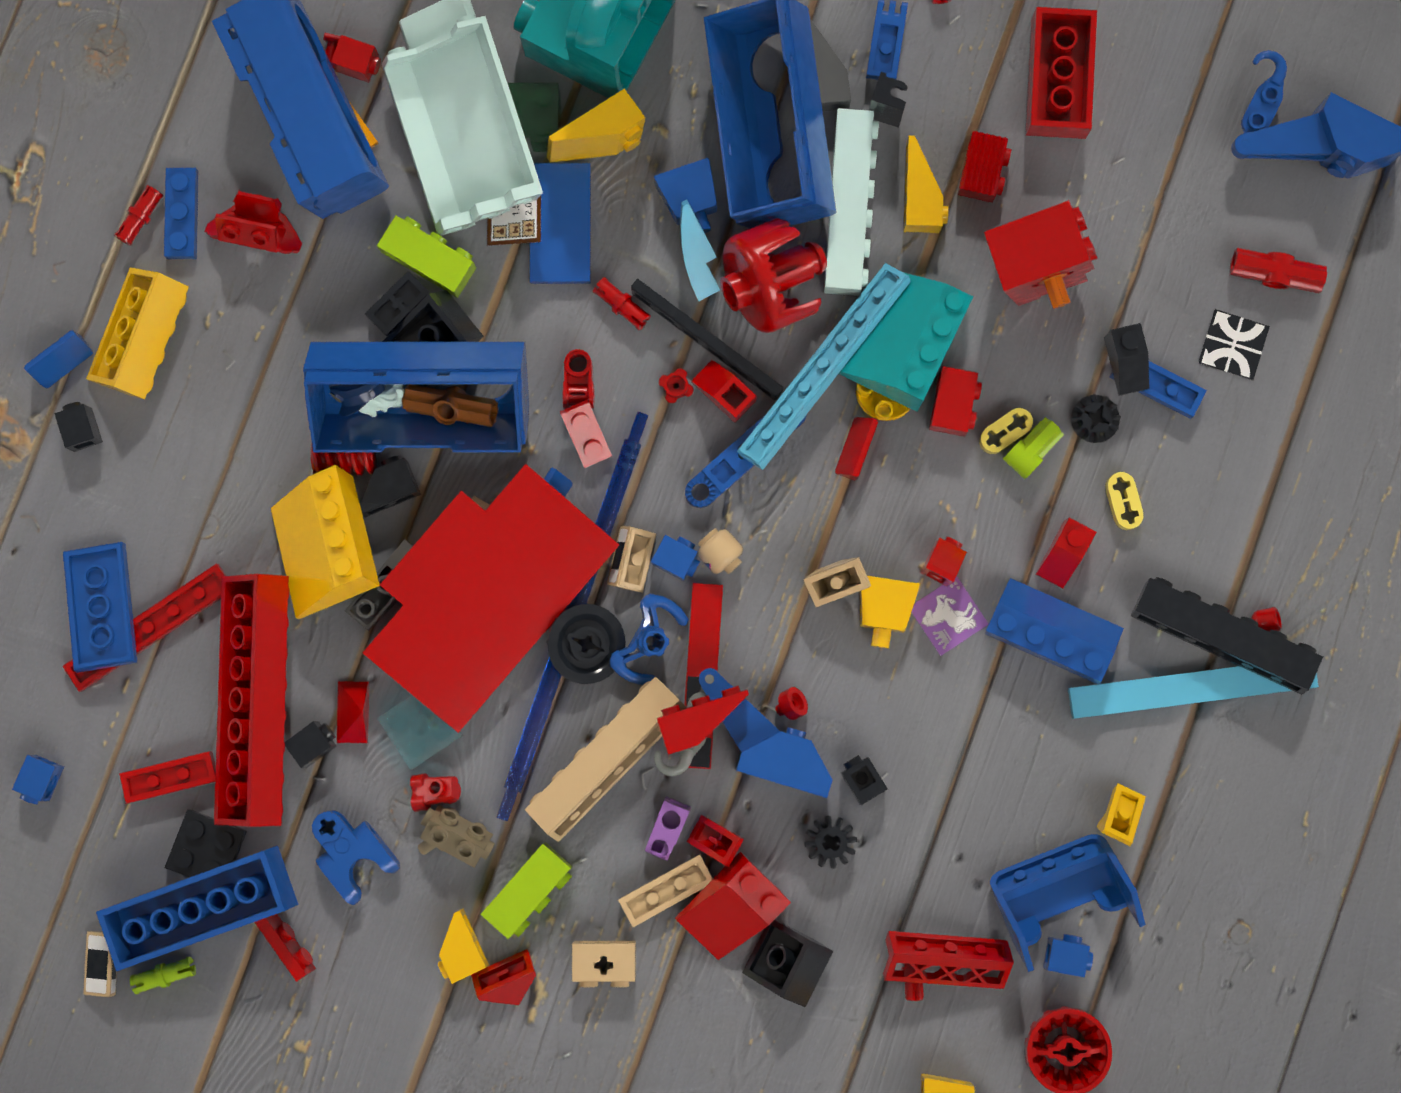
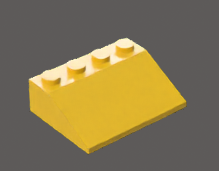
M336 465L308 476L271 507L286 576H289L288 586L297 619L304 618L380 586L354 479L351 474Z

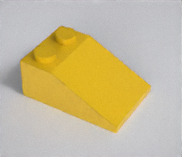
M624 88L550 135L548 138L547 159L549 162L617 155L623 150L629 152L641 142L640 139L646 117Z

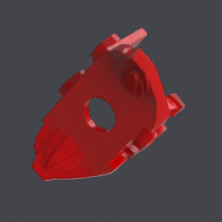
M238 190L232 201L235 202V205L221 214H216L215 219L210 221L204 230L211 238L218 239L219 241L275 253L297 254L303 244L287 217L280 212L282 203L278 198L264 197Z

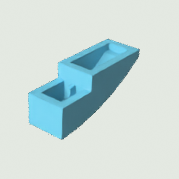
M686 199L681 202L680 241L683 260L691 286L698 301H701L720 291L719 285L707 264L717 258Z

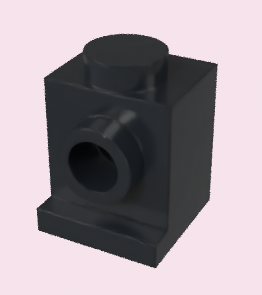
M857 755L843 764L846 770L841 772V775L859 805H863L888 789L869 757L861 759ZM860 772H864L867 775V781L864 784H859L856 781V775Z

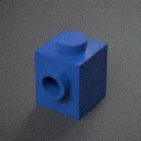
M665 535L651 560V564L684 581L687 575L693 577L700 561L696 559L698 552L693 550L695 547L694 543L680 536L676 541Z
M1064 934L1063 939L1048 936L1043 968L1048 971L1085 978L1086 970L1090 971L1092 967L1093 952H1089V945L1082 943V937Z

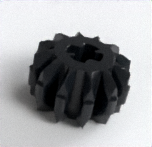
M829 815L825 816V827L817 819L813 821L819 831L815 833L810 829L806 830V834L814 837L815 840L804 842V846L806 848L816 847L814 851L810 852L808 857L814 859L821 854L818 861V866L823 867L827 858H830V867L835 869L837 865L835 858L837 857L846 865L848 860L843 855L844 851L851 855H854L856 852L853 848L847 847V843L857 842V837L845 836L853 830V827L847 825L840 830L843 818L838 817L835 825L832 826V819ZM829 834L831 837L838 836L839 841L835 842L838 844L836 849L832 850L830 847L824 849L822 843L826 842L823 839L825 835Z

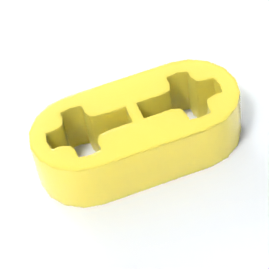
M1015 408L1002 416L981 433L979 438L981 448L986 453L997 454L1019 440L1032 428L1033 418L1031 413L1023 408ZM1015 415L1017 418L1023 416L1026 420L1023 423L1025 429L1022 430L1020 427H1016L1009 431L1007 427L1014 421L1012 416ZM1003 431L1005 436L998 441L999 447H996L994 444L990 446L987 444L986 441L989 439L987 433H991L994 436Z
M1118 472L1113 474L1105 485L1113 519L1119 528L1131 530L1139 526L1144 517L1133 477L1128 473ZM1118 478H1120L1121 483H1127L1128 488L1123 491L1125 496L1123 500L1120 491H1114L1113 485L1117 483ZM1123 503L1127 504L1129 512H1135L1136 517L1132 519V524H1129L1128 520H1122L1121 515L1125 513Z

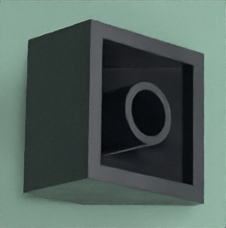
M775 919L769 926L764 928L742 973L781 998L806 1007L833 950Z

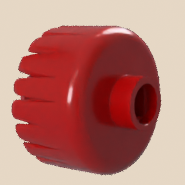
M780 218L772 219L732 236L727 240L723 249L725 276L720 279L723 296L733 311L740 310L748 323L763 333L775 332L816 314L822 303L821 298L797 306L799 304L797 298H784V295L781 294L783 291L813 279L815 274L821 275L827 268V259L823 249L816 242H806L804 247L797 245L776 255L769 254L800 235V232L795 227L789 226L790 223Z

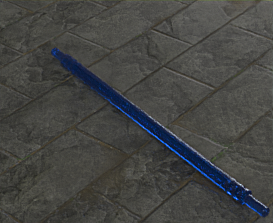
M637 412L629 437L624 439L595 523L609 536L611 535L642 446L639 442L648 415ZM597 572L566 609L575 605L587 604ZM550 657L548 658L504 784L506 791L496 817L501 820H509L517 794L522 792L561 679L559 672L552 666Z

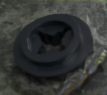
M1093 394L1083 397L1076 403L1071 414V424L1075 433L1081 439L1090 443H1101L1110 439L1119 429L1121 416L1119 415L1117 405L1109 400L1107 396ZM1102 408L1100 417L1106 423H1098L1091 430L1092 419L1086 413L1094 414Z

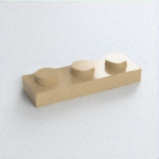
M699 854L621 897L618 901L632 927H635L705 888L713 877Z

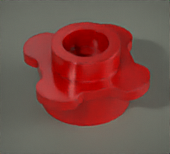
M679 368L668 376L662 375L659 378V385L664 388L666 393L665 399L668 403H676L677 399L683 396L690 397L693 394L694 388L688 383L686 378L687 372L684 369ZM677 383L679 388L675 389L673 385Z

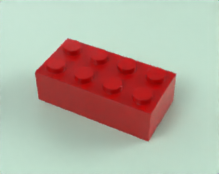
M1036 7L1031 18L1026 136L1086 139L1090 133L1093 113L1097 10Z

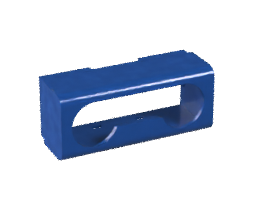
M241 0L226 8V14L212 21L239 80L249 82L275 137L269 144L299 205L324 219L336 212L342 214L388 189L389 184L300 0ZM249 65L252 69V73L250 74L246 69V67ZM282 139H285L287 143L286 147H283L281 143ZM299 173H301L305 181L302 185L297 177Z
M759 0L704 17L730 218L735 219L736 224L750 229L775 218L786 220L790 223L789 226L836 214L809 8L796 0ZM780 34L783 60L788 67L796 131L793 133L802 196L775 203L769 192L768 179L773 165L783 154L777 103L773 93L763 90L757 84L753 74V60L756 51L766 39Z
M525 342L310 343L303 372L313 452H382L385 448H451L452 452H521L522 444H526L529 422V390ZM330 384H512L505 394L495 398V401L498 402V413L496 422L492 427L462 421H455L451 425H445L438 422L434 416L407 412L406 409H403V406L399 408L390 407L387 409V412L376 411V417L359 411L349 416H341L339 411L342 403L335 400L329 394L331 392L329 389Z

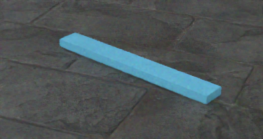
M887 263L882 266L737 452L741 457L762 470L766 467L911 282L908 275Z
M1240 666L1068 688L1072 719L1292 691ZM1317 673L1310 688L1319 687Z

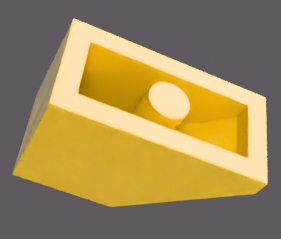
M464 908L453 914L439 953L441 959L438 962L439 970L444 979L449 978L452 984L489 965Z

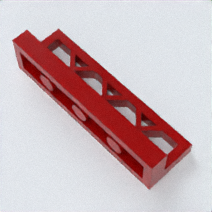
M888 931L885 941L889 957L883 976L885 981L1004 989L1014 960L1008 940ZM897 963L911 965V967L905 970H895ZM931 966L941 967V969L934 973L924 971ZM961 968L971 969V971L964 975L954 973ZM991 970L1000 971L998 977H985L984 974Z

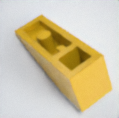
M909 135L906 142L903 232L940 233L943 224L948 223V206H943V194L915 135Z

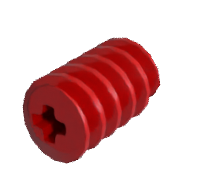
M311 443L310 453L313 474L334 465L351 475L354 468L358 476L364 474L365 467L371 475L377 468L376 452H313Z

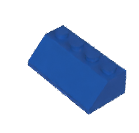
M1010 578L985 634L1099 685L1112 660L1124 628Z

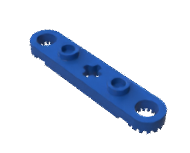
M806 414V416L803 418V420L799 423V425L796 427V429H797L798 427H800V426L804 423V421L806 420L807 414ZM764 416L688 482L685 496L690 505L696 508L709 506L755 466L748 460L739 458L737 451ZM697 484H703L709 489V496L704 501L694 499L691 494L693 487Z

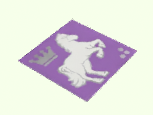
M957 576L949 586L942 585L914 603L912 614L940 656L989 625Z

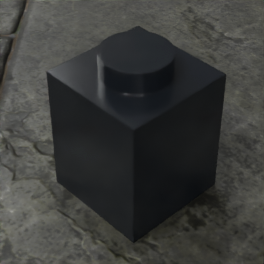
M73 402L63 406V411L54 413L66 449L76 452L103 442L91 407L80 402Z
M313 721L285 742V747L300 768H308L336 747V744L333 742L336 736L326 723L321 725L319 721Z

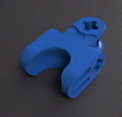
M335 810L323 812L314 819L312 832L326 850L325 853L316 859V863L347 903L355 905L361 899V889L353 876L354 866L360 859H370L376 862L386 873H395L400 869L399 860L367 821H363L354 829L345 816ZM325 820L327 822L335 821L336 825L333 827L335 833L332 831L325 832L324 828L327 826Z

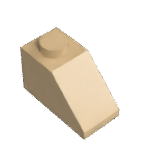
M859 557L844 559L815 570L803 579L815 607L871 587Z

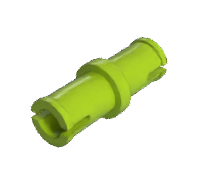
M189 956L167 965L160 963L154 969L130 975V986L136 985L135 988H132L133 993L139 994L159 986L166 988L171 985V982L195 976L196 966H190L194 962L192 957Z

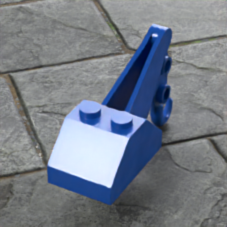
M1271 50L1262 51L1253 59L1254 65L1258 64L1262 59H1270L1275 63L1276 69L1273 75L1257 88L1242 117L1241 126L1244 133L1239 135L1231 145V151L1235 157L1239 159L1319 161L1321 166L1327 168L1328 173L1348 179L1386 167L1401 155V126L1332 92L1314 110L1312 115L1270 126L1283 100V86L1287 64L1282 55Z

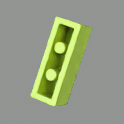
M395 215L377 244L380 252L458 298L476 270V266L471 260L473 256L460 247H457L456 250L446 245L447 240L435 232H431L430 235L420 230L422 226L414 219L406 216L403 220Z
M546 842L543 843L480 915L507 939L511 938L513 934L519 938L531 924L527 918L534 910L540 914L550 903L551 899L548 897V894L555 887L561 890L572 878L568 872L573 866Z

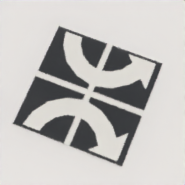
M1214 309L1198 363L1254 380L1270 326Z

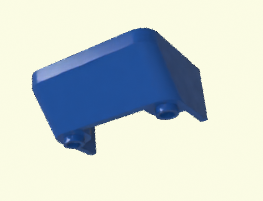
M1091 834L1002 869L996 872L990 879L992 892L1010 937L1028 972L1034 970L1028 946L1038 942L1042 936L1039 922L1092 900H1096L1101 909L1109 912L1128 907L1139 927L1146 925L1137 890L1107 840L1101 835Z

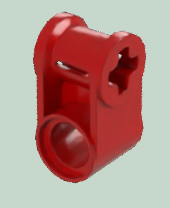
M572 350L565 357L562 392L563 409L584 400H588L591 408L594 409L593 363L588 353L584 350ZM578 357L584 358L587 361V366L583 371L574 372L571 370L570 365L573 359Z

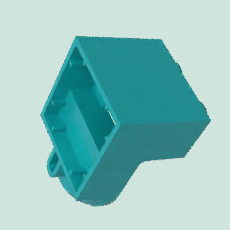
M524 0L516 15L513 28L521 33L520 39L526 57L610 98L625 88L627 91L675 0Z

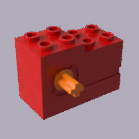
M1068 200L984 232L1003 290L1018 306L1042 298L1041 296L1046 294L1049 296L1053 309L1066 306V304L1071 303L1067 288L1088 281L1086 273L1095 269L1092 261L1098 258L1089 236L1085 238L1082 231L1087 230V225L1079 206L1073 208Z

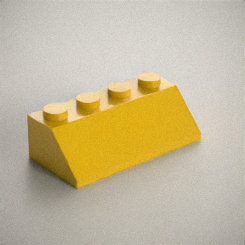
M130 267L86 379L127 395L145 399L153 387V378L157 367L164 359V349L168 339L175 331V321L179 311L186 303V293L189 286L159 272Z

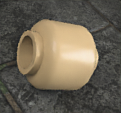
M715 528L698 543L700 547L698 557L714 574H719L724 570L730 574L742 563L739 557L743 552V547L726 529L718 531Z

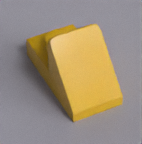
M1117 783L1112 791L1107 811L1098 822L1097 828L1101 833L1131 846L1146 796Z

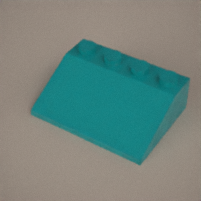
M905 273L909 276L911 282L839 372V375L918 412L974 296L949 284Z

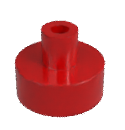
M791 687L779 694V704L775 707L779 716L785 715L790 720H796L807 714V700L798 688Z

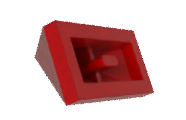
M338 681L336 743H368L369 682Z
M701 815L687 842L729 867L744 838Z
M526 949L472 974L471 977L479 1001L519 1006L536 977V971L530 952Z

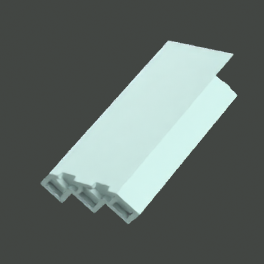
M441 0L401 19L399 25L407 50L405 47L390 50L382 62V67L437 234L442 236L476 225L475 222L479 220L494 218L510 211V208L515 205L528 204L537 200L543 194L486 16L476 18L471 0Z

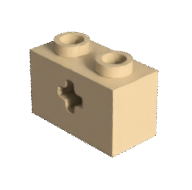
M574 941L572 943V982H579V987H598V982H611V987H629V982H635L636 941ZM602 956L607 957V962H613V966H609L607 972H603L601 966H596V963L600 962Z

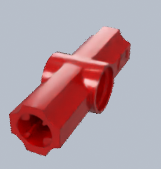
M1241 248L1235 249L1229 268L1230 275L1262 281V284L1266 287L1274 289H1288L1290 287L1314 293L1322 292L1328 272L1327 266L1294 260L1295 257L1287 253L1269 252L1265 254Z

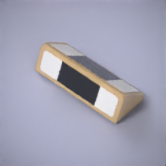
M631 526L620 527L617 537L619 546L614 551L607 585L643 593L656 533Z
M87 931L83 994L112 997L116 995L117 971L103 932Z

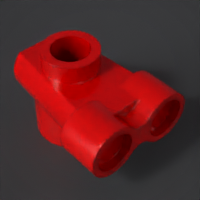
M424 773L412 775L410 778V786L413 792L411 808L414 812L426 811L431 808V805L438 803L453 804L461 795V787L455 776L429 777L428 774Z

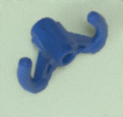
M648 594L640 601L643 619L638 630L635 632L628 647L615 651L610 658V666L619 676L638 685H644L655 676L653 674H641L627 668L626 663L644 655L659 657L664 654L666 647L669 645V638L664 634V630L659 627L656 608L661 607L668 611L681 626H686L689 621L682 608L672 600L660 595ZM649 636L653 637V642L650 645L646 642Z

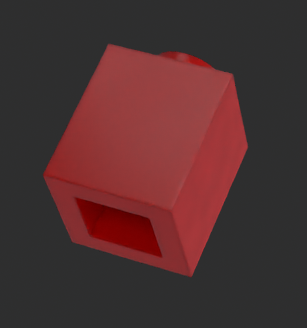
M340 35L331 64L336 72L369 83L372 75H376L379 71L381 58H379L375 46Z

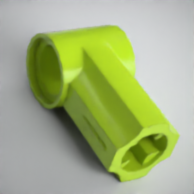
M1045 417L1030 431L1024 440H1020L1007 453L1003 460L1022 478L1026 479L1041 464L1042 458L1064 434L1053 421Z

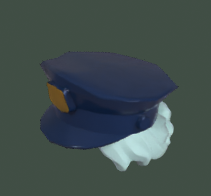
M330 384L329 386L331 391L329 394L335 400L342 403L339 411L341 416H349L359 411L376 417V411L387 412V409L390 407L399 408L403 406L402 399L405 389L402 384Z

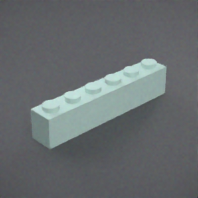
M837 109L832 182L837 213L829 216L827 268L825 269L824 293L860 296L862 287H867L869 269H863L864 257L869 258L871 239H865L866 228H871L873 216V210L867 209L868 198L874 197L875 180H869L870 169H875L877 151L871 150L872 139L878 138L879 121H873L874 111Z

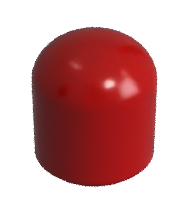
M1276 607L1257 610L1251 616V619L1259 623L1258 627L1266 631H1280L1282 629L1281 617Z

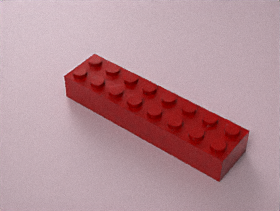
M269 574L222 576L214 825L262 827L281 826L283 755L285 752L284 722L286 720L285 691L287 689L286 660L288 657L287 629L289 626L288 598L290 594L288 586L289 576Z

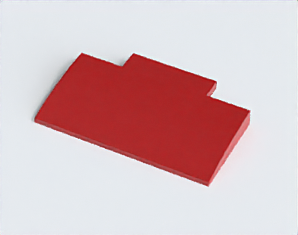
M527 464L521 468L486 510L481 508L463 491H460L380 584L382 588L403 606L362 653L459 733L552 625L555 618L564 611L618 548L619 544Z

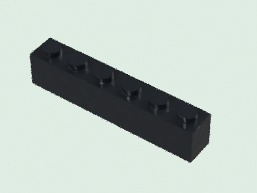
M1149 578L1145 583L1131 613V617L1302 695L1309 691L1323 659V656L1316 653L1317 650L1314 647L1304 643L1297 645L1290 642L1285 634L1276 630L1266 631L1258 627L1259 623L1251 618L1241 617L1240 619L1229 614L1230 610L1220 604L1213 603L1209 605L1201 601V597L1194 592L1187 590L1181 592L1172 588L1173 584L1163 578Z

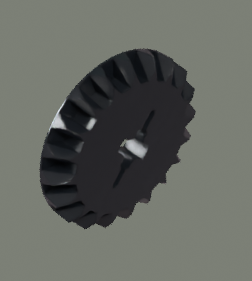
M580 604L564 610L559 617L555 618L554 624L549 629V637L546 641L548 645L547 654L550 657L552 666L561 676L579 684H594L613 674L615 671L610 666L611 655L615 651L625 648L626 645L624 630L619 620L609 610L594 604ZM589 635V642L601 650L586 648L582 652V646L572 640V637L585 639Z

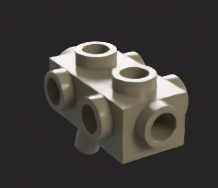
M438 805L436 810L429 808L421 822L425 829L420 839L424 841L418 845V850L423 855L437 847L439 850L475 868L481 857L485 860L488 858L495 845L494 842L490 841L493 834L487 831L483 824L478 822L472 823L466 820L454 808H444L441 805Z

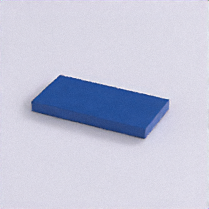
M534 163L543 194L541 195V242L530 243V284H591V164Z
M117 542L64 551L63 561L74 671L79 673L137 663L126 544Z

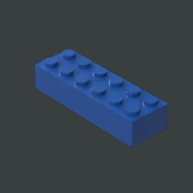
M277 845L99 910L96 914L115 969L119 971L281 913L299 904Z

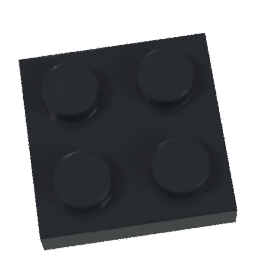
M188 809L164 868L190 878L236 861L247 831L235 826L214 825V818Z

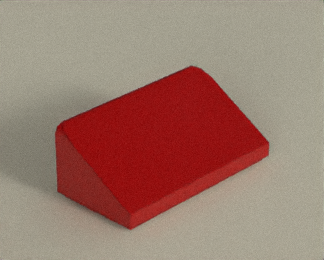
M854 418L835 469L837 475L854 481L858 479L878 424L877 419Z

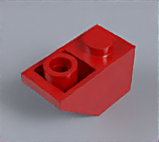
M713 360L691 381L734 423L756 402L757 396L744 383Z

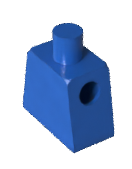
M709 158L654 176L656 189L677 225H680L681 202L687 199L704 233L711 231L707 215L717 212V202Z

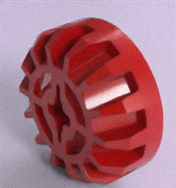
M1063 1006L1059 1009L1044 1012L1041 1018L1031 1024V1030L1024 1042L1026 1047L1025 1060L1033 1076L1045 1088L1055 1093H1086L1091 1091L1106 1077L1112 1062V1044L1106 1029L1095 1017L1081 1009ZM1061 1027V1035L1055 1037L1052 1043H1044L1051 1031ZM1067 1027L1078 1030L1086 1042H1079L1073 1036L1067 1034ZM1066 1043L1075 1048L1074 1051L1068 1053V1057L1059 1052L1061 1049L1066 1048ZM1046 1057L1049 1059L1056 1058L1063 1064V1070L1053 1067ZM1081 1062L1080 1065H1078L1077 1067H1075V1068L1069 1070V1067H1071V1066H1076L1078 1063Z

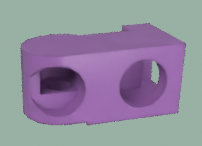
M666 796L645 852L668 861L691 807Z

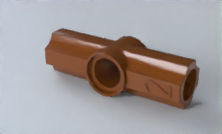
M408 384L402 399L403 409H406L407 412L434 416L438 422L445 425H451L455 421H462L492 427L496 422L498 413V402L495 399L468 395L457 386H450L445 390Z

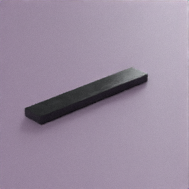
M637 278L631 285L633 296L770 398L777 400L782 394L784 388L782 385Z

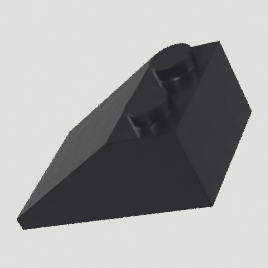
M443 290L428 294L382 342H479L484 336L449 292ZM402 384L404 389L408 386V384ZM412 384V385H418V386H424V387H426V386L429 385V384Z

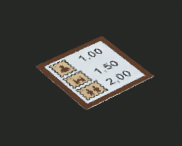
M541 196L528 204L515 205L504 214L491 219L487 218V246L541 242Z

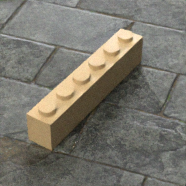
M655 676L640 688L639 694L630 703H626L618 710L617 716L608 725L598 730L595 738L587 747L580 749L575 754L573 761L565 769L558 771L553 776L552 782L542 792L533 796L530 805L525 811L547 835L559 842L662 737L657 717L663 716L661 710L678 704L681 710L687 707Z

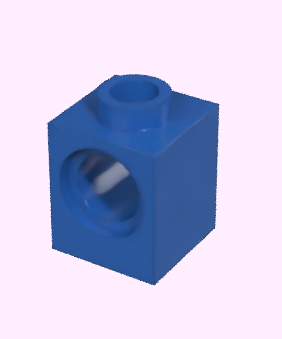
M27 755L12 790L21 793L20 799L37 805L38 801H50L65 766L38 755Z

